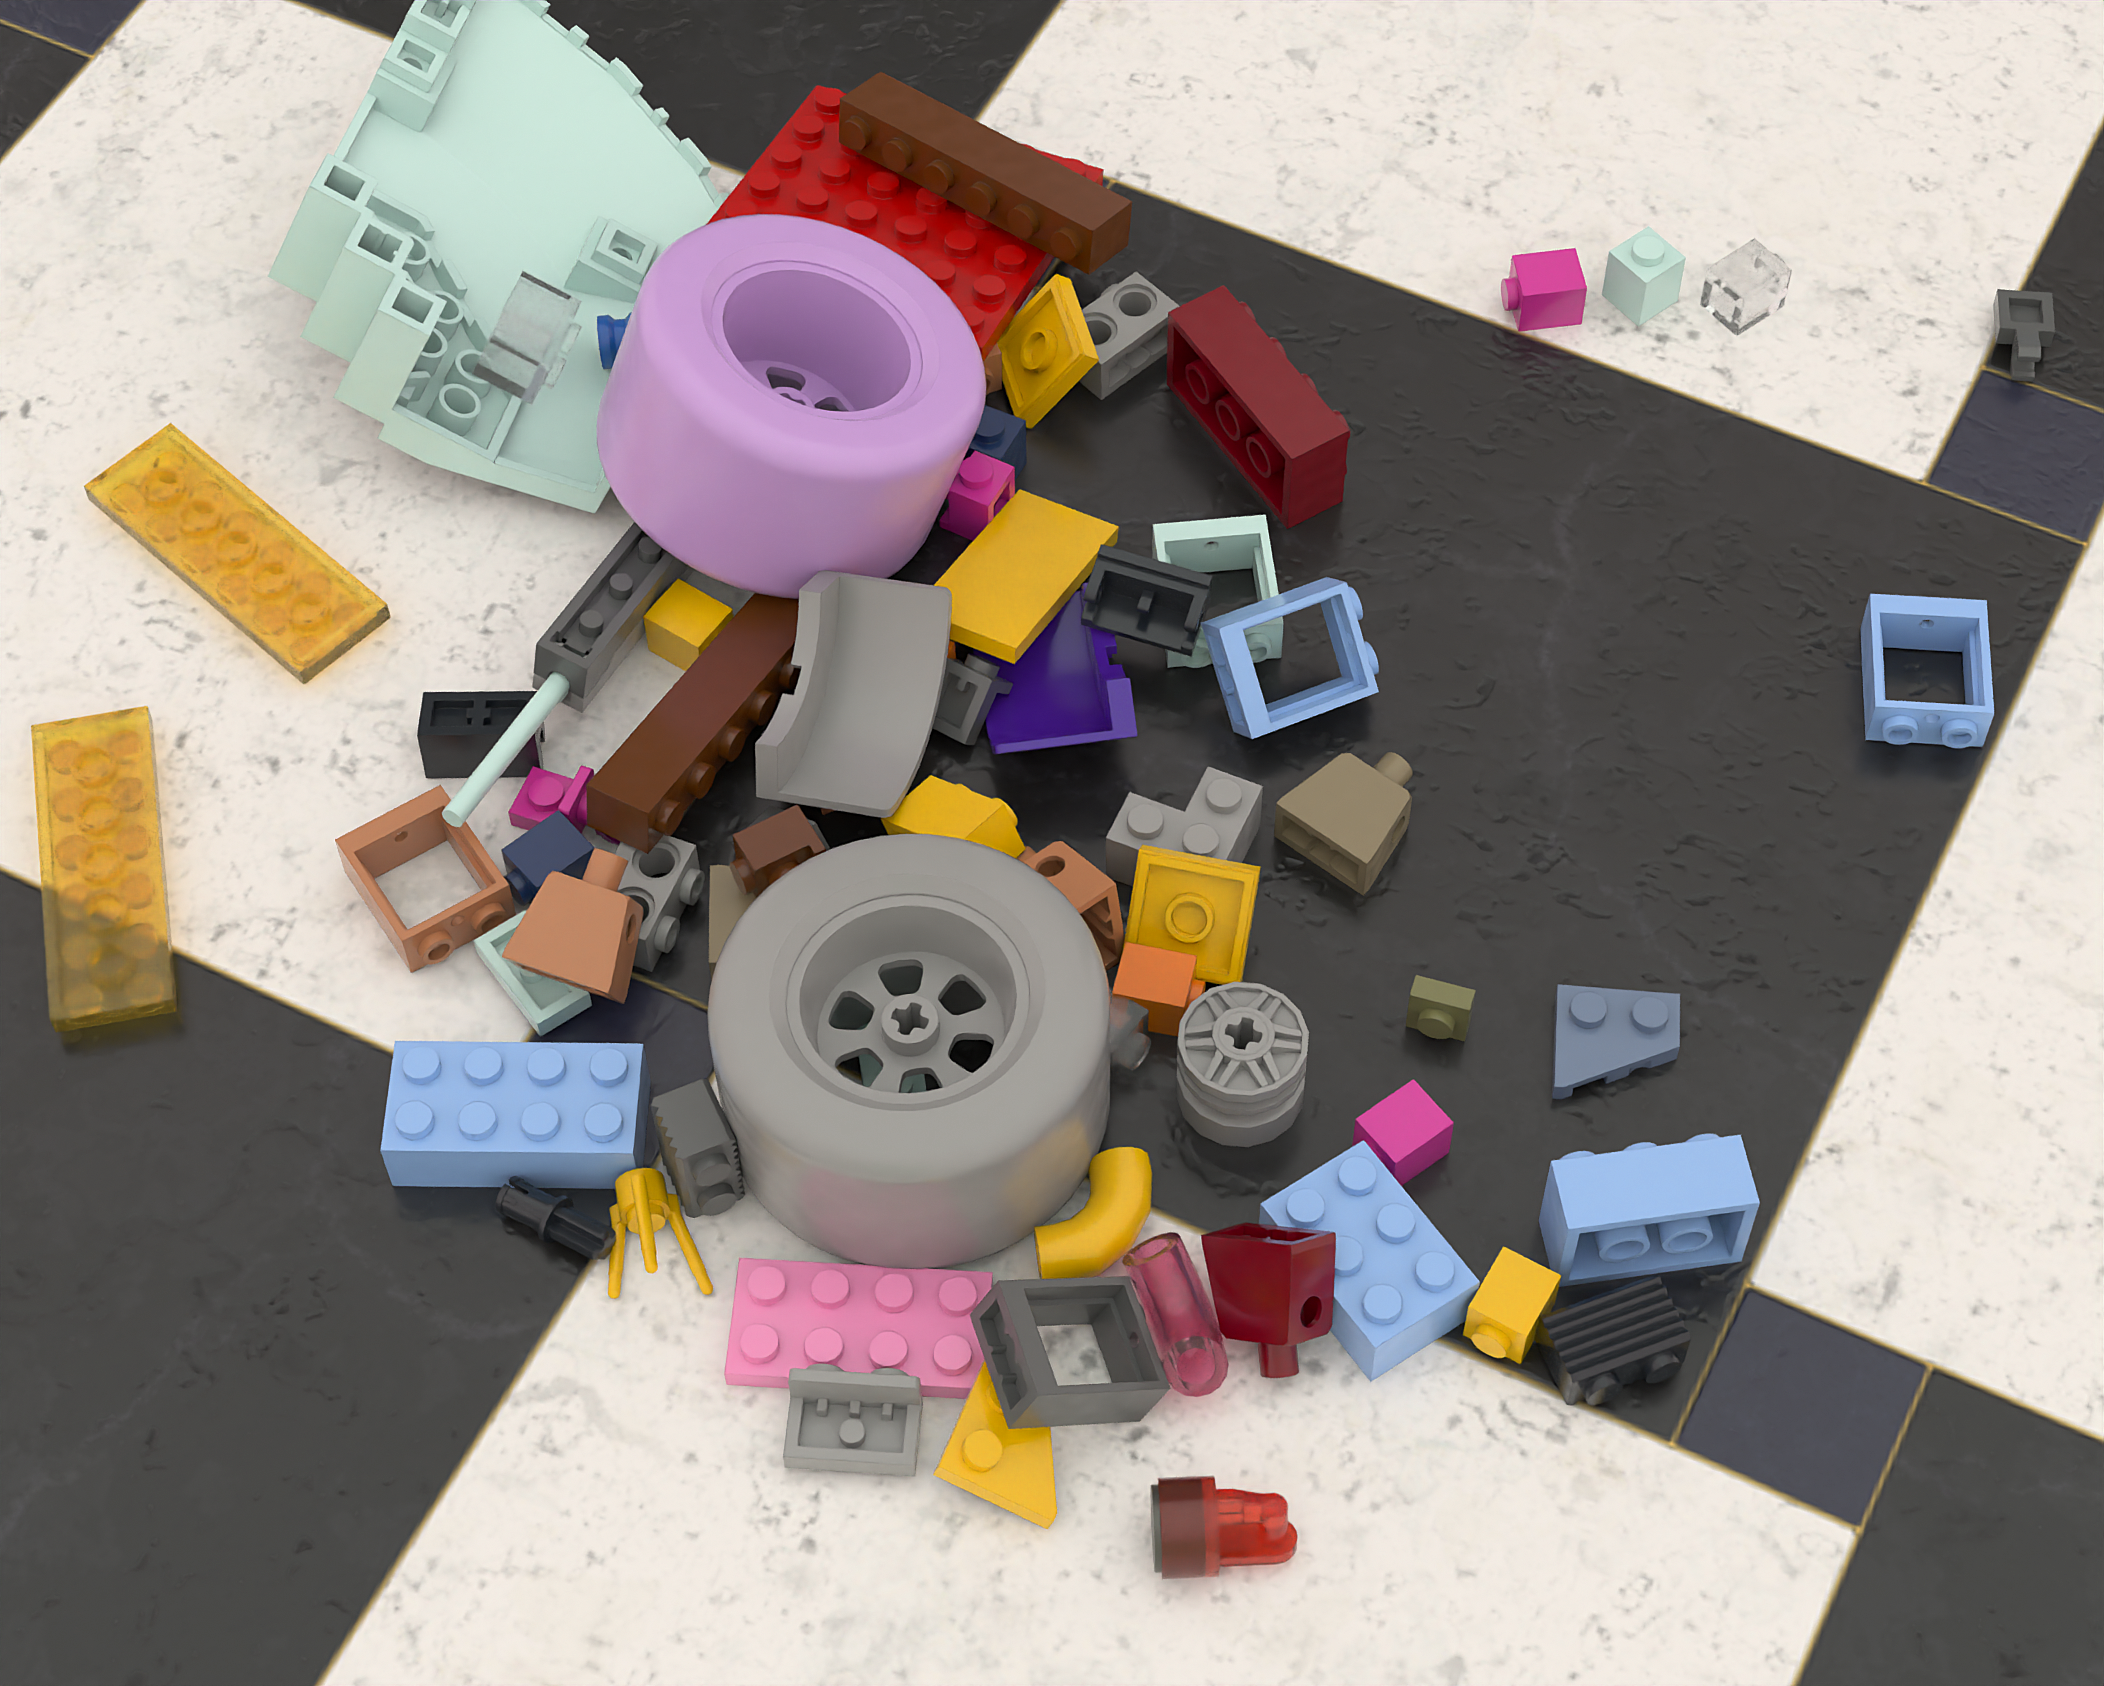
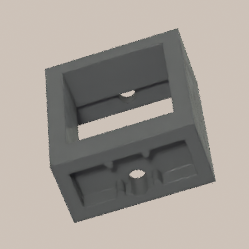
M1129 1276L998 1280L970 1314L1008 1429L1140 1422L1171 1389L1167 1380L1164 1363L1158 1356L1147 1326L1144 1309L1137 1299ZM1091 1324L1112 1383L1058 1386L1037 1326Z

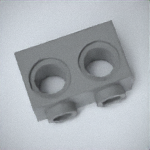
M1134 272L1119 284L1109 286L1098 299L1082 309L1099 361L1079 382L1102 400L1166 354L1168 312L1179 307V305L1138 272Z
M663 835L649 854L623 842H620L614 853L628 860L617 892L631 897L643 907V922L641 924L633 966L650 972L654 969L661 953H669L673 948L679 934V919L687 904L694 905L697 902L705 880V874L699 867L696 845ZM656 874H667L660 878H651V876Z

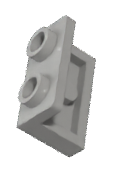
M813 1364L806 1369H790L788 1379L790 1404L783 1452L785 1468L915 1476L923 1405L919 1377L909 1376L906 1372L894 1368H879L871 1373L845 1372L841 1368L830 1364Z

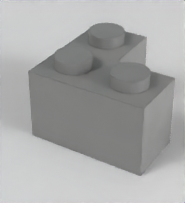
M1207 767L1185 812L1129 792L1106 836V875L1113 880L1133 887L1139 848L1142 845L1242 863L1261 825L1263 786Z

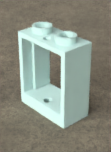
M1266 515L1153 524L1152 559L1200 573L1253 568L1258 602L1279 595ZM1282 616L1243 630L1253 663L1266 659L1281 658L1283 639ZM1202 628L1192 657L1165 649L1168 668L1181 666L1199 668L1213 664Z

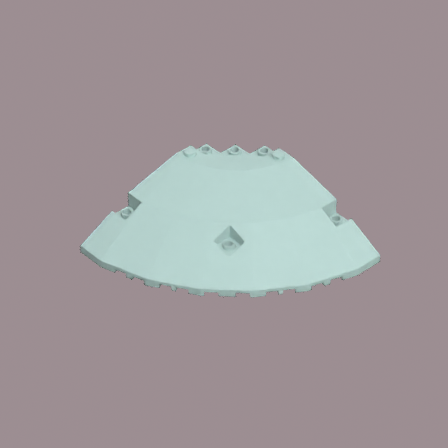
M414 0L334 155L327 153L313 178L268 277L316 301V305L300 337L350 362L333 398L384 423L378 439L429 465L595 514L611 487L601 465L597 447L596 426L598 410L612 370H603L597 333V316L610 315L614 319H625L632 312L642 282L655 260L677 239L706 225L729 194H718L708 177L712 166L689 138L680 142L666 126L665 123L669 118V114L663 108L653 111L639 93L643 85L629 68L617 57L609 64L586 45L589 38L587 33L577 25L568 31L546 12L550 4L547 1Z

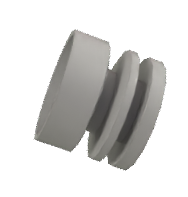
M1228 983L1210 988L1192 1001L1180 1020L1177 1045L1176 1098L1183 1117L1200 1135L1221 1145L1251 1147L1274 1140L1294 1123L1303 1107L1309 1031L1301 1011L1283 993L1258 983Z

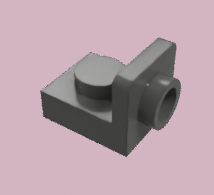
M968 653L965 661L947 657L940 700L932 728L963 744L974 745L996 694H1009L1013 683L997 676L1000 669L999 665L978 655Z

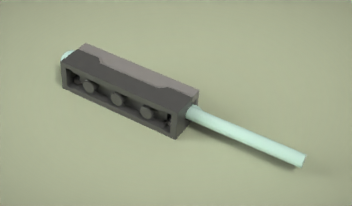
M635 522L536 643L532 688L538 691L445 807L442 816L447 823L454 827H461L558 703L561 702L581 713L584 712L645 634L643 619L645 613L678 578L685 582L695 569L661 548Z

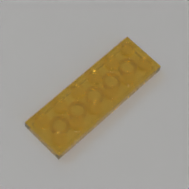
M169 423L84 485L89 501L303 685L391 618L386 602L172 423Z
M148 706L31 725L50 1022L55 1032L178 1011L153 719Z

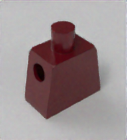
M1244 1222L1201 1235L1202 1248L1220 1332L1226 1339L1258 1343L1260 1375L1262 1377L1284 1378L1298 1374L1297 1344L1327 1335L1332 1328L1336 1255L1335 1232Z

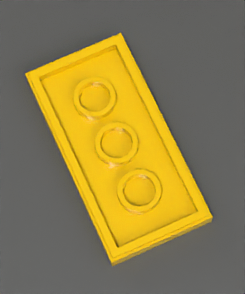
M1019 489L934 584V586L948 588L952 593L949 639L1015 664L1092 573L1100 545L1113 547L1117 543L1119 526Z

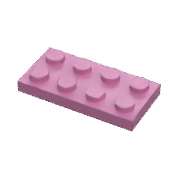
M739 1258L724 1373L726 1385L789 1389L790 1369H806L813 1364H830L841 1368L845 1372L871 1373L879 1368L899 1369L906 1372L909 1376L920 1378L921 1392L924 1397L966 1399L984 1361L970 1314L992 1289L993 1272L928 1268L896 1269L873 1265Z

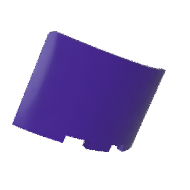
M1083 583L1081 590L1071 596L1015 664L973 648L975 655L1000 666L997 676L1013 683L1009 694H996L985 719L987 734L994 755L1136 738L1138 736L1130 678L1125 676L1121 664L1109 665L1108 658H1112V654H1117L1115 635L1081 625V616L1086 604L1083 598L1088 583Z

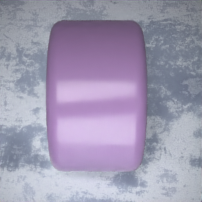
M755 214L726 218L701 226L677 239L660 254L646 274L600 401L596 426L599 458L614 494L641 530L676 559L715 580L758 594L799 599V589L819 571L823 570L887 579L897 573L913 558L924 544L981 421L987 385L985 367L972 330L950 297L918 267L886 246L846 228L804 217L780 214Z

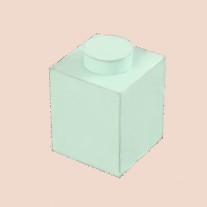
M1648 226L1609 251L1602 296L1639 327L1678 301L1686 257Z

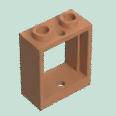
M441 785L335 839L345 873L411 973L427 964L432 965L445 960L455 949L482 936L516 915L508 882L465 821L461 827H454L443 818L442 812L451 799ZM448 840L481 891L422 923L407 929L375 881V878Z

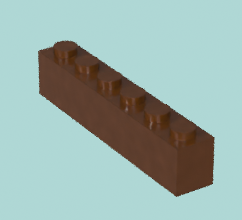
M880 71L840 98L839 143L1090 275L1128 246L1132 201Z
M758 593L752 595L587 783V826L647 854L660 841L663 835L670 836L675 832L681 822L684 811L695 798L701 799L707 794L712 786L715 774L726 761L733 762L739 756L747 736L757 725L763 726L767 723L774 711L776 702L787 689L792 691L796 688L801 669L794 668L791 665L796 640L799 599L781 598Z

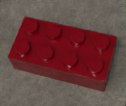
M1223 285L1169 311L1167 385L1283 525L1289 529L1342 502L1345 475L1347 474L1346 458L1348 440L1350 439L1349 426L1339 411L1331 410L1321 399L1312 379L1305 373L1300 374L1291 364L1281 343L1274 337L1269 338L1260 328L1250 307L1243 301L1238 302Z

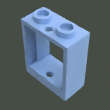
M1325 577L1201 623L1234 732L1254 739L1379 692L1374 677L1379 672L1378 660L1372 646L1363 640L1358 620L1363 618L1361 602L1352 587H1348L1347 582ZM1320 603L1342 677L1265 705L1243 630Z
M1870 594L1860 627L1865 740L1886 741L1895 745L1924 743L1941 744L1951 748L1983 747L1994 716L1987 600ZM1883 647L1962 652L1965 705L1885 700Z

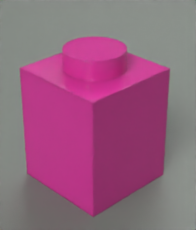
M1576 248L1512 255L1509 278H1504L1501 281V297L1504 310L1513 311L1518 332L1582 324L1587 286Z
M1413 1079L1355 1119L1352 1147L1364 1140L1402 1186L1449 1153L1454 1122Z

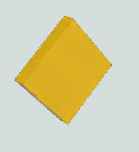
M1055 274L1012 319L997 341V345L1002 353V381L1015 417L1026 420V427L1030 429L1099 361L1071 279L1059 274Z
M1142 845L1138 853L1124 945L1125 942L1196 955V980L1221 985L1242 982L1261 867Z

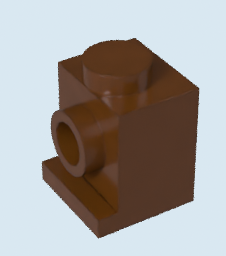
M797 804L733 834L736 860L730 862V869L741 892L744 895L753 892L757 898L768 886L785 873L806 860L826 852V848Z

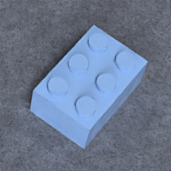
M1701 1134L1683 1143L1657 1146L1651 1142L1633 1144L1623 1151L1596 1155L1589 1151H1577L1563 1156L1560 1160L1551 1161L1539 1224L1550 1269L1561 1275L1559 1287L1741 1262L1760 1202L1741 1135L1719 1137L1716 1134Z
M1364 1140L1260 1204L1259 1224L1335 1232L1336 1255L1333 1318L1330 1331L1370 1382L1466 1321L1468 1306L1479 1289L1480 1281Z

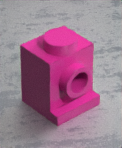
M974 451L971 457L962 461L945 499L948 500L949 507L940 519V527L974 541L1015 495V467Z

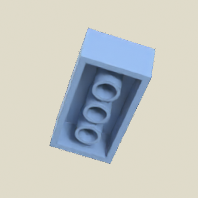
M395 1041L380 1149L392 1186L502 1187L504 1184L509 1185L511 1177L518 1176L536 1188L615 1189V1181L620 1175L633 1169L643 1168L651 1083L644 1045L638 1043Z

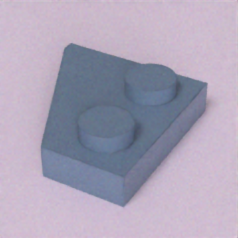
M1558 984L1555 995L1552 1099H1564L1572 1096L1573 1088L1601 1078L1604 1079L1605 1083H1609L1628 1076L1636 1068H1652L1677 1059L1680 1047V994Z

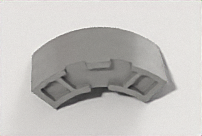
M823 570L819 571L799 589L798 623L791 665L794 668L801 669L794 695L782 694L772 720L755 743L756 797L887 818L894 814L906 796L920 766L940 700L951 627L952 593L948 588Z

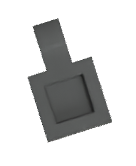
M1997 289L1993 303L1995 342L1999 344H2012L2011 380L2034 382V363L2040 362L2041 346L2051 347L2055 334L2052 293Z

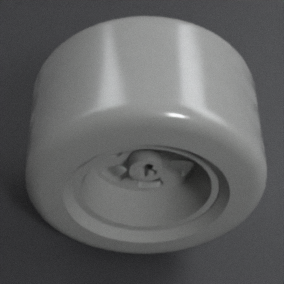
M898 834L854 841L806 860L768 886L739 918L723 945L710 986L707 1011L708 1037L721 1108L737 1140L741 1174L747 1185L764 1208L783 1226L802 1240L839 1258L863 1265L896 1269H938L970 1263L996 1254L1032 1234L1034 1226L1044 1225L1061 1210L1086 1178L1091 1159L1098 1154L1105 1134L1110 1109V994L1108 978L1097 944L1078 910L1056 886L1027 864L1004 852L980 843L933 834ZM869 1023L866 1028L861 1029V1030H856V1029H858L859 1027H861V1026H863V1025ZM959 1040H986L993 1045L988 1061L974 1073L966 1071L949 1058L953 1046ZM863 1054H869L879 1062L883 1069L869 1087H865L842 1076L836 1067L842 1061ZM930 1074L940 1086L939 1089L925 1092L900 1093L904 1079L913 1075Z

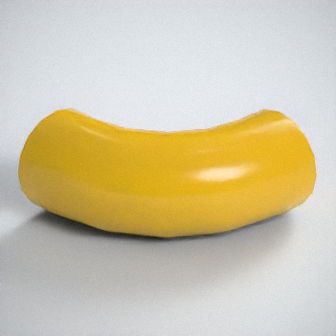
M1117 1147L1096 1154L1090 1162L1088 1171L1090 1194L1084 1208L1070 1219L1055 1224L1034 1226L1035 1249L1040 1279L1099 1276L1132 1249L1151 1212L1152 1169L1147 1152L1134 1147Z

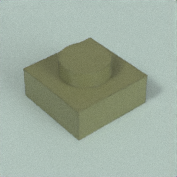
M1416 975L1409 997L1406 1026L1418 1029L1423 1034L1432 1038H1453L1465 1041L1471 1022L1476 990Z

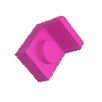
M581 765L574 779L533 766L508 811L511 825L530 830L559 810L582 834L587 825L586 785L595 776L594 770Z

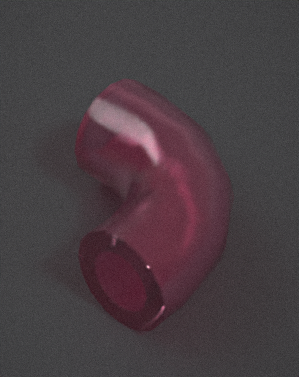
M1169 1232L1149 1238L1132 1248L1123 1257L1122 1263L1154 1332L1168 1383L1174 1390L1186 1396L1200 1397L1211 1394L1222 1385L1227 1377L1229 1366L1221 1330L1212 1305L1180 1235Z

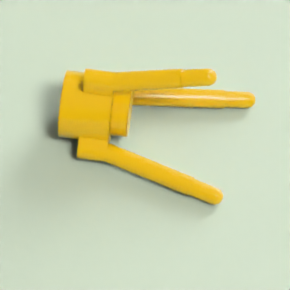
M637 1168L620 1175L615 1181L617 1204L609 1209L612 1228L617 1235L609 1260V1297L616 1299L621 1291L626 1228L628 1227L631 1232L639 1234L645 1270L653 1274L658 1269L654 1232L660 1230L665 1225V1219L670 1222L701 1292L705 1295L711 1294L713 1292V1285L681 1215L678 1195L667 1193L665 1177L662 1172L652 1168Z

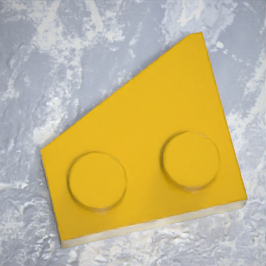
M984 1359L933 1475L1048 1529L1054 1522L1057 1514L1050 1427L1008 1429Z

